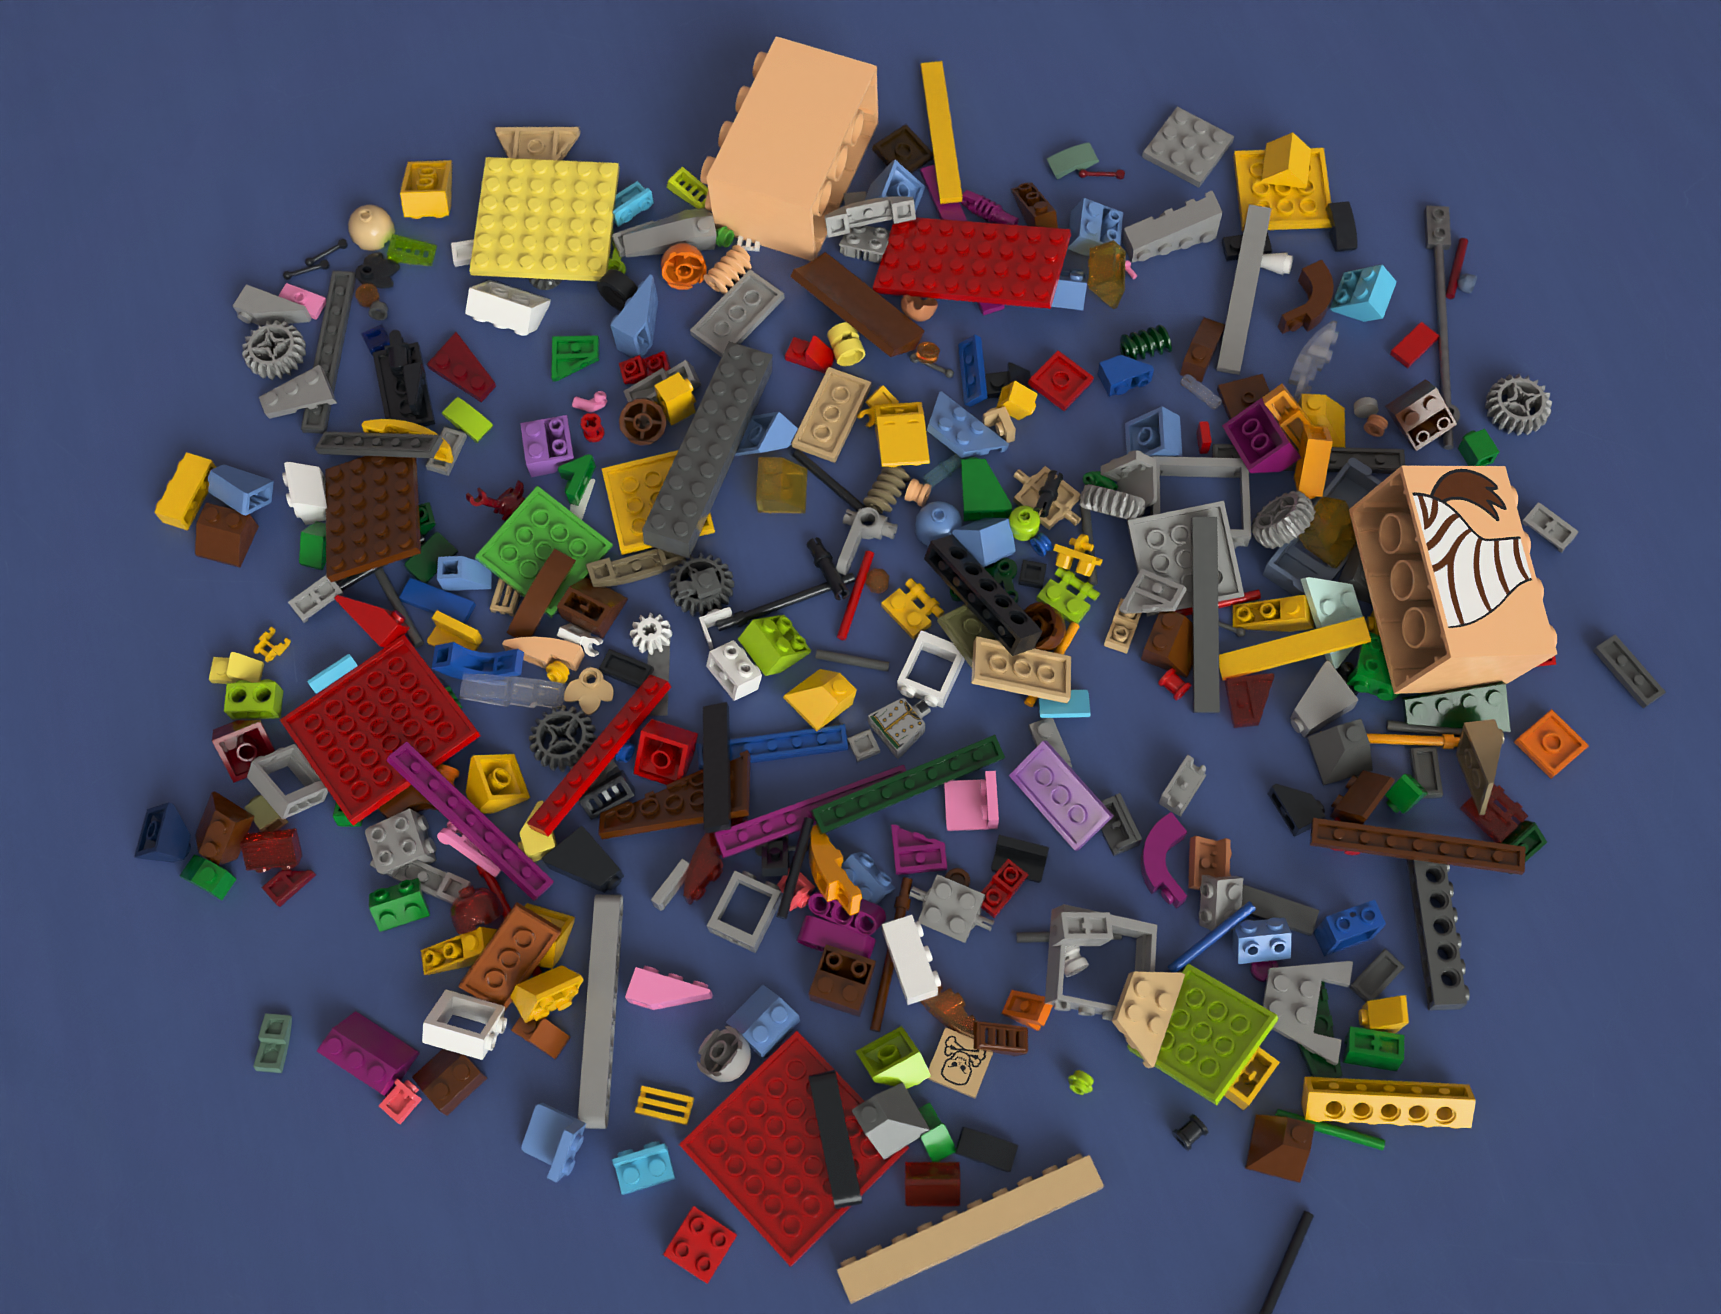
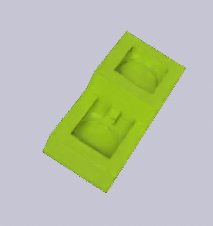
M459 397L441 413L457 429L461 428L476 443L493 427L489 420Z

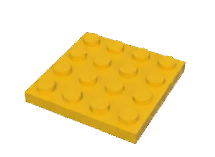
M1310 148L1311 155L1306 189L1261 183L1265 150L1234 151L1233 159L1242 231H1244L1249 205L1272 208L1268 230L1332 228L1325 209L1331 203L1324 148Z
M679 450L602 468L622 555L654 548L644 544L642 529ZM710 513L699 536L715 533Z

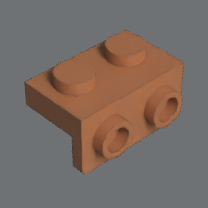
M1199 836L1190 838L1188 888L1200 890L1202 875H1210L1215 878L1231 876L1230 858L1232 851L1230 839L1223 838L1216 841Z

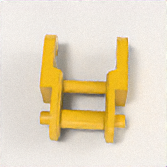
M273 627L269 628V633L265 631L259 638L260 642L254 647L253 651L255 654L261 653L264 655L266 662L273 660L276 655L280 656L291 642L290 639L285 638L284 644L281 642L275 646L271 644L269 640L276 632V629ZM267 645L272 648L269 653L264 650Z

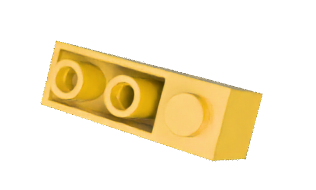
M1305 595L1233 605V627L1284 632L1314 629V620Z
M478 927L422 949L421 957L424 975L472 966L497 929Z

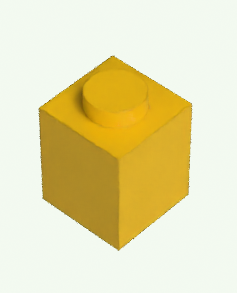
M1013 381L1002 388L996 408L1005 406L1010 416L1021 420L1034 412L1037 393L1017 381Z

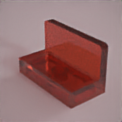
M905 1162V1205L959 1206L960 1162Z

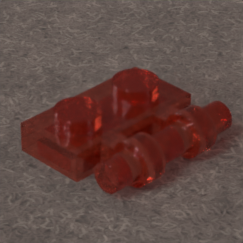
M1493 784L1485 814L1479 815L1473 797L1468 799L1460 809L1496 843H1501L1519 826L1511 818L1514 816L1522 823L1529 815L1521 809L1522 805L1518 802L1514 803L1504 793L1505 790L1500 785L1497 787ZM1497 800L1502 806H1504L1507 809V811L1504 812L1494 803V801Z

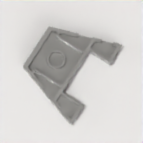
M1343 961L1269 968L1262 1006L1278 1016L1279 1020L1272 1030L1289 1040L1292 1039L1301 1044L1306 1050L1313 1054H1318L1330 1064L1337 1065L1342 1040L1314 1033L1321 981L1348 987L1350 985L1353 962Z

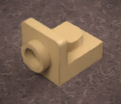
M1005 406L992 408L983 414L984 425L987 427L995 425L998 435L1003 436L1006 442L1015 441L1016 429Z

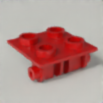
M692 1206L662 1255L708 1284L737 1234L695 1206Z

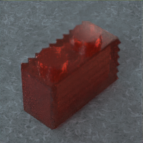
M296 828L247 833L240 845L246 870H255L258 873L281 867L282 870L293 869L299 865L303 856Z

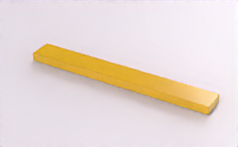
M943 62L921 63L940 204L962 202V190Z

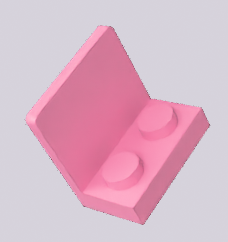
M985 771V779L958 780L944 784L946 827L948 831L998 829L999 814L996 771Z

